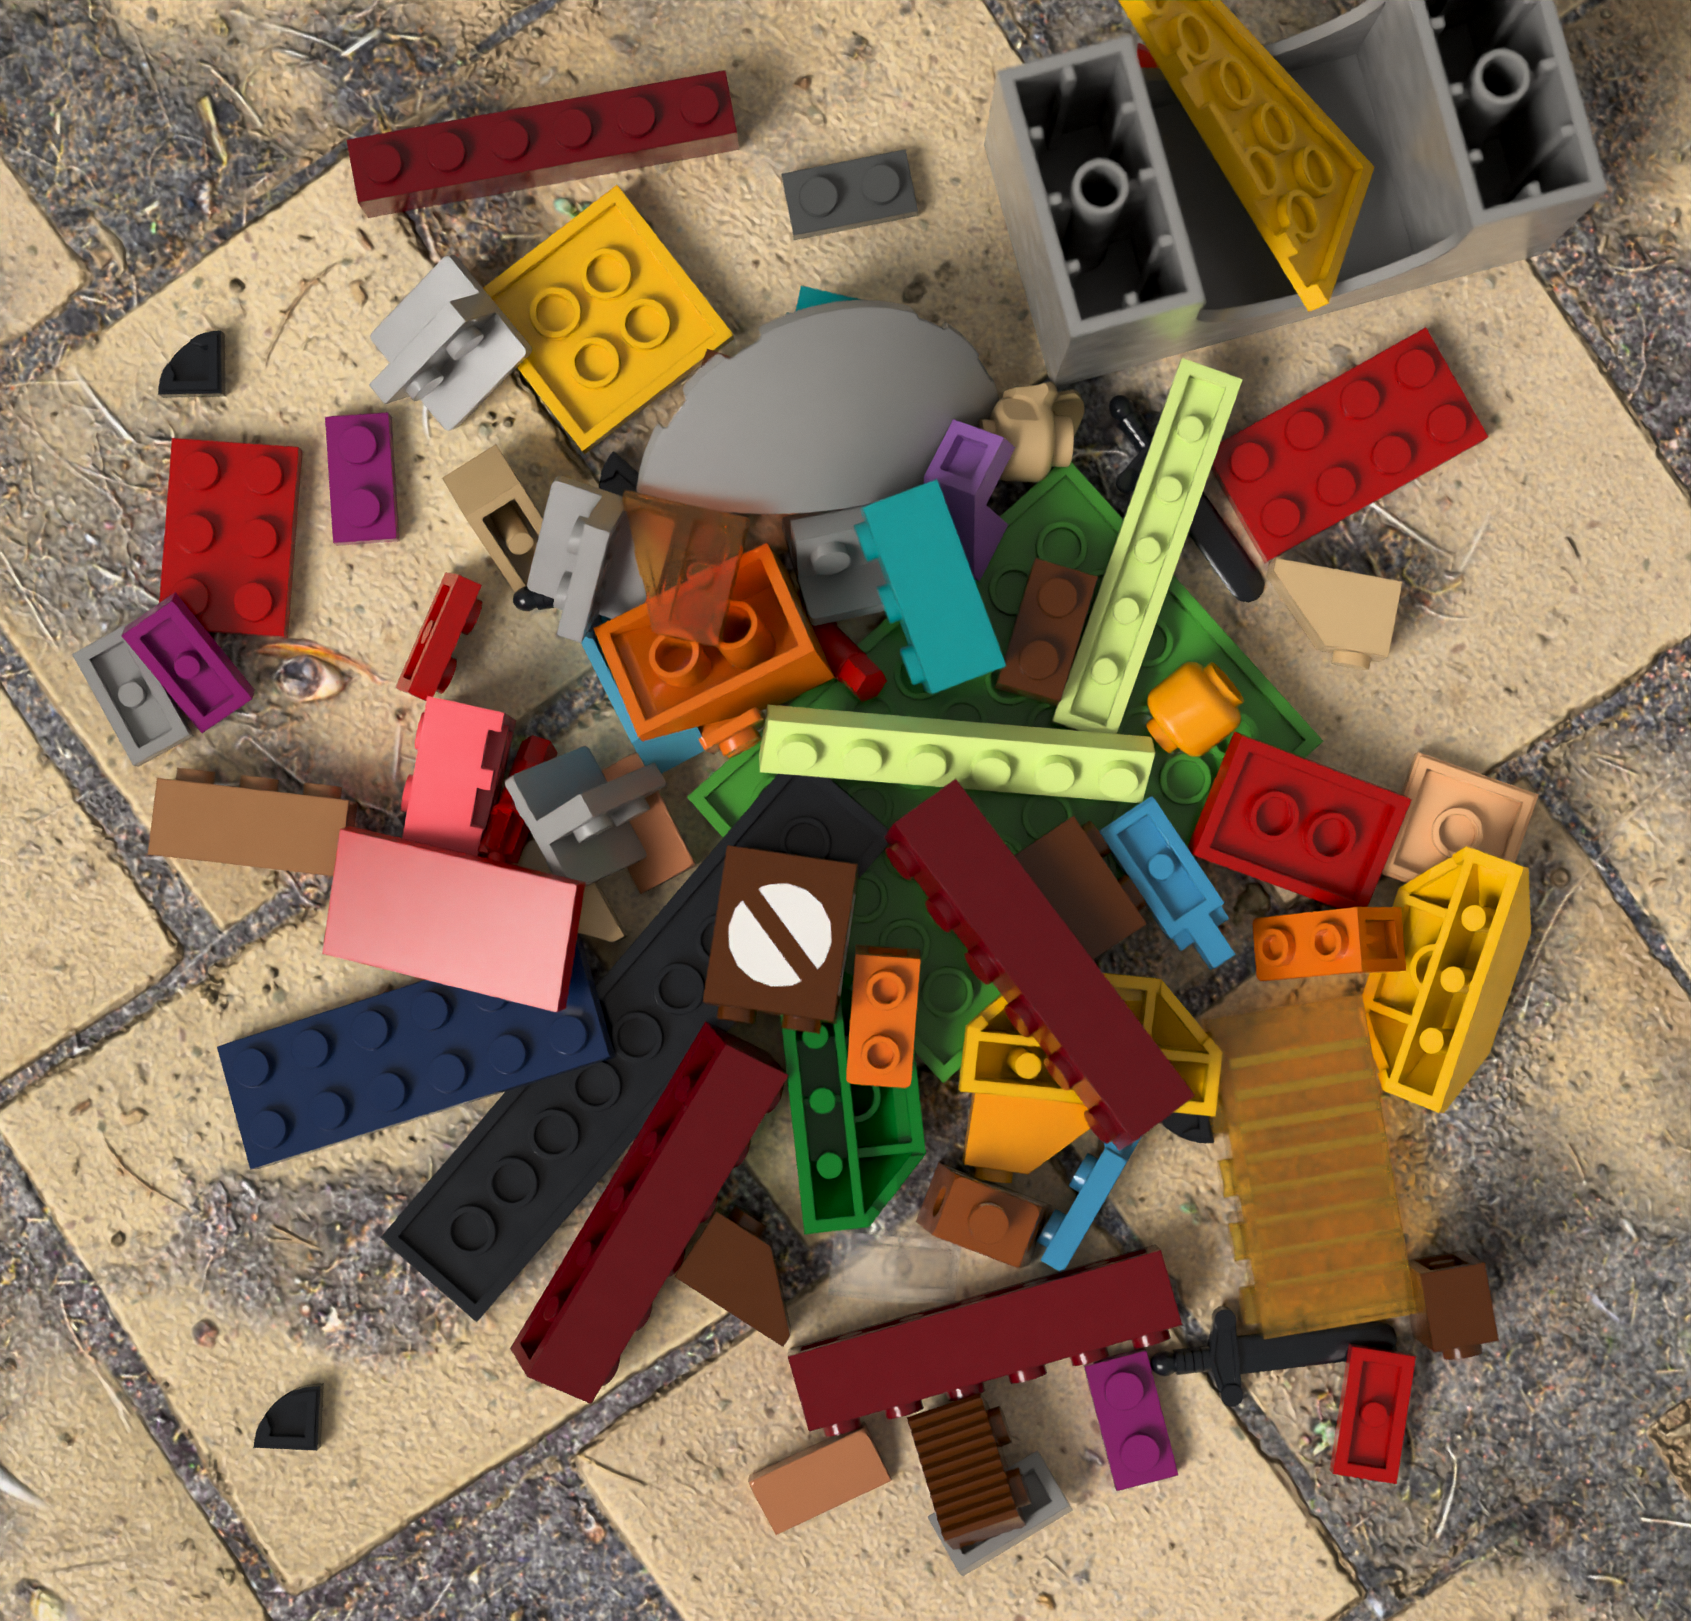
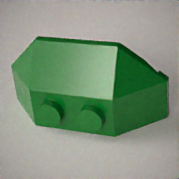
M844 972L837 1024L822 1022L820 1034L782 1028L786 1071L789 1075L787 1080L804 1235L870 1227L926 1155L915 1050L913 1052L911 1085L907 1088L850 1084L846 1080L853 977L847 972Z

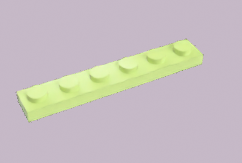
M1184 358L1180 360L1071 665L1061 701L1057 705L1051 723L1076 731L1117 734L1243 379Z
M767 705L759 752L760 772L936 787H945L956 779L963 789L1142 803L1155 756V749L1152 737Z

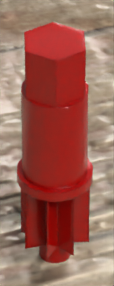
M799 590L797 593H798V595H799V597H800V599H801V602H802V604H803V606H804V603H803V600H802V596H801V593H800V590ZM836 622L817 626L812 625L835 678L843 683L861 702L877 697L887 682L882 670L837 626Z
M534 735L523 740L508 778L518 772L556 758L558 752L552 742ZM506 785L503 788L498 804L493 806L491 810L490 820L477 851L484 854L483 858L508 864H518L527 837L531 831L525 820L518 813L515 802Z

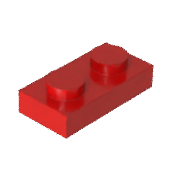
M445 572L397 682L396 689L424 701H427V696L434 697L435 692L444 693L456 670L457 659L451 656L461 633L468 635L479 618L482 600L477 599V596L481 589V584L461 575Z
M1349 1343L1330 1464L1332 1474L1397 1484L1416 1361L1415 1355Z

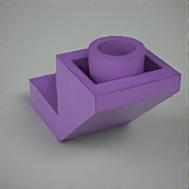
M953 419L924 475V484L936 479L938 480L974 580L980 582L1008 527V524L986 504L1015 447L1002 436Z

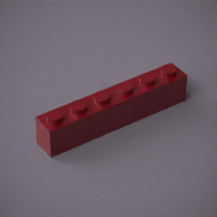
M726 70L346 140L357 201L368 218L740 150Z
M956 779L891 826L883 837L889 844L886 848V853L890 862L902 877L907 880L914 878L929 898L925 901V905L931 917L945 932L953 930L968 949L965 953V959L973 973L984 984L989 985L993 983L1008 1002L1004 1006V1010L1012 1025L1024 1037L1029 1038L1032 1035L1048 1056L1044 1059L1048 1072L1061 1088L1066 1091L1072 1088L1088 1109L1084 1112L1086 1122L1101 1141L1106 1144L1113 1142L1120 1151L1137 1141L1195 1096Z
M705 1021L510 1348L528 1378L589 1404H592L601 1387L607 1385L613 1379L619 1367L620 1355L634 1332L642 1329L648 1321L655 1297L667 1277L673 1276L680 1268L685 1255V1247L699 1224L705 1222L713 1213L718 1200V1192L732 1169L738 1167L746 1158L750 1149L751 1137L763 1117L777 1106L782 1097L784 1083L789 1075L767 1051Z
M1154 1244L793 1347L788 1350V1360L808 1431L823 1428L825 1437H830L860 1428L862 1426L860 1417L885 1410L886 1418L894 1419L922 1410L924 1408L922 1399L946 1393L948 1401H957L986 1391L983 1382L1008 1375L1011 1384L1039 1378L1047 1374L1045 1364L1070 1357L1072 1366L1096 1362L1109 1356L1107 1346L1132 1340L1134 1348L1152 1346L1169 1340L1171 1337L1168 1329L1181 1326L1182 1321L1161 1249Z

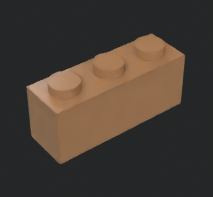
M177 768L176 780L157 778L148 855L333 876L340 829L348 826L355 827L358 802L341 799L342 787L304 783L302 795L278 792V779L246 775L240 776L239 787L214 784L216 772Z

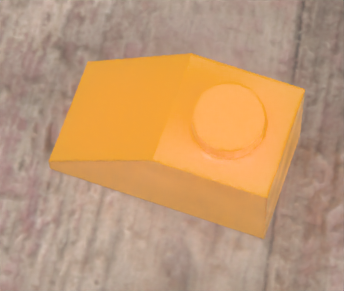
M972 1093L962 1161L964 1165L975 1166L974 1178L1000 1183H1012L1013 1172L1030 1174L1091 1129L1084 1117V1112L1088 1109L1081 1103Z

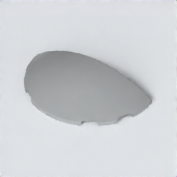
M851 300L805 308L761 325L759 327L760 339L757 342L749 345L730 359L723 357L720 353L716 354L683 386L685 402L674 415L668 427L657 424L653 430L639 469L636 491L640 499L678 507L728 513H811L875 503L924 484V475L953 419L977 428L979 427L980 419L990 420L991 412L999 401L996 385L979 360V354L958 330L947 322H944L942 327L930 321L921 319L908 305L877 300Z

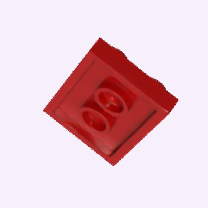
M172 438L159 603L176 592L208 633L288 639L302 449L292 446Z
M1234 731L1187 848L1196 857L1338 909L1368 907L1412 799Z

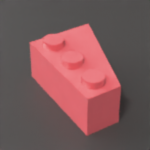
M427 696L425 712L420 717L415 738V749L418 752L414 774H409L407 777L401 801V812L407 813L403 839L484 857V854L477 850L490 820L491 810L493 806L498 804L517 720L503 712Z

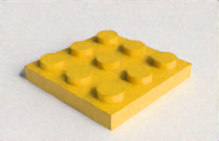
M618 185L614 186L483 287L532 348L531 354L517 369L584 455L699 367L703 362L707 349L718 352L734 340V334Z

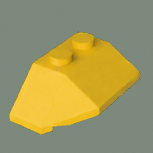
M1468 846L1452 854L1453 857L1433 866L1398 888L1392 907H1401L1406 971L1369 973L1358 1005V1012L1368 1045L1379 1069L1377 1074L1382 1090L1438 1113H1445L1490 1054L1531 935L1529 868Z
M1102 972L1195 1094L1192 1099L1174 1113L1216 1116L1223 1054L1220 1048L1208 1037L1162 979ZM1002 994L995 998L966 1025L959 1081L960 1092L1084 1104L1072 1088L1066 1091L1052 1078L1044 1064V1059L1048 1056L1032 1035L1029 1038L1024 1037L1012 1025L1004 1010V1006L1008 1002Z

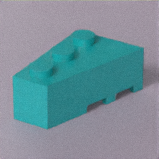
M933 480L860 508L864 521L853 525L866 561L878 559L886 584L876 588L889 623L892 624L900 621L908 646L900 648V653L913 686L922 683L924 691L934 694L1006 667L938 480Z

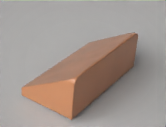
M636 751L602 770V773L607 782L643 768L645 765ZM659 790L645 798L650 809L629 821L647 854L643 860L627 867L640 894L697 866Z
M865 1421L861 1423L862 1426L858 1429L832 1436L749 1475L748 1483L776 1535L892 1481Z

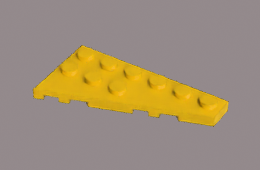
M1118 0L1308 312L1329 304L1375 168L1374 165L1221 0Z

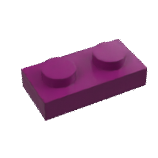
M386 412L325 417L333 543L336 546L399 542L392 416Z
M176 592L124 628L121 635L201 733L253 699L255 689Z
M1146 1349L1132 1350L1083 1365L1116 1491L1178 1476Z

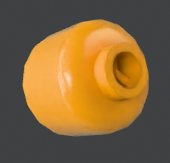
M1186 662L1148 694V709L1153 718L1146 723V727L1156 742L1169 754L1179 748L1189 756L1201 757L1238 728L1241 722L1238 706L1244 702V698L1231 679L1215 663L1210 662L1204 667L1197 662Z

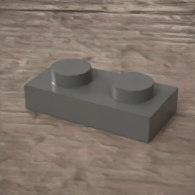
M906 149L781 174L794 240L918 216Z

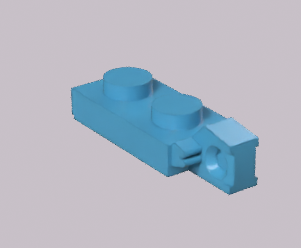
M1153 796L1099 831L1111 850L1110 854L1124 875L1127 874L1147 903V909L1167 939H1172L1179 951L1192 944L1209 970L1219 967L1235 956L1234 951L1218 929L1219 925L1229 919L1221 906L1224 904V901Z
M1141 1138L1120 1151L1113 1142L1109 1144L1104 1143L1105 1149L1099 1159L1087 1153L1069 1184V1187L1079 1192L1067 1215L1055 1209L1037 1240L1039 1244L1047 1248L1041 1258L1042 1262L1059 1272L1067 1268Z

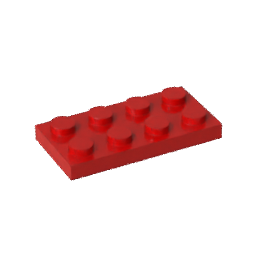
M1425 327L1220 442L1211 470L1264 564L1471 449L1489 437Z

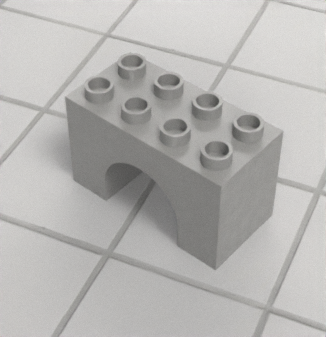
M1367 0L1358 7L1324 24L1264 46L1375 167L1329 304L1308 312L1160 68H1142L1139 66L1131 34L997 71L984 147L1050 382H1053L1056 387L1065 386L1542 255L1608 191L1554 0Z

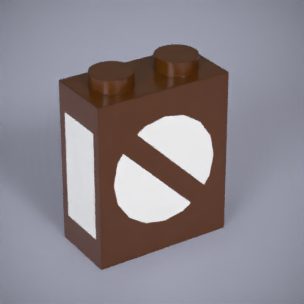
M727 845L703 1002L707 1005L718 1006L717 1019L755 1024L757 1012L783 1016L781 1028L820 1034L822 1022L837 1024L860 873L857 864Z

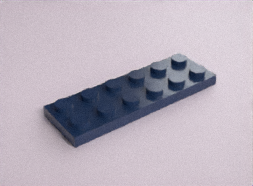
M579 933L577 935L566 1009L559 1012L423 980L217 1046L250 1169H261L616 1057Z

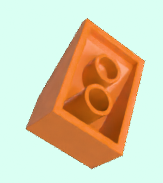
M768 543L748 551L593 628L637 736L641 741L737 717L754 707L764 710L767 709V705H780L835 678L789 572Z

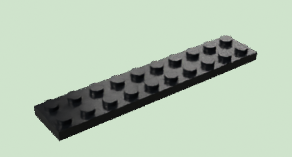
M777 774L596 985V991L616 1057L506 1091L380 1238L473 1320L478 1322L635 1140L705 1021L727 1032L736 1023L734 1021L717 1019L718 1006L707 1005L703 1002L727 845L857 864L860 869V879L889 845L883 838L889 828L831 778Z

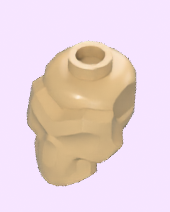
M1046 382L1033 386H1016L1003 392V399H1000L995 404L990 420L980 419L978 427L979 429L1004 437L1015 447L1000 480L1039 482L1046 478L1051 467H1069L1073 455L1074 435L1084 414V402L1078 391L1072 389L1058 392L1053 382Z

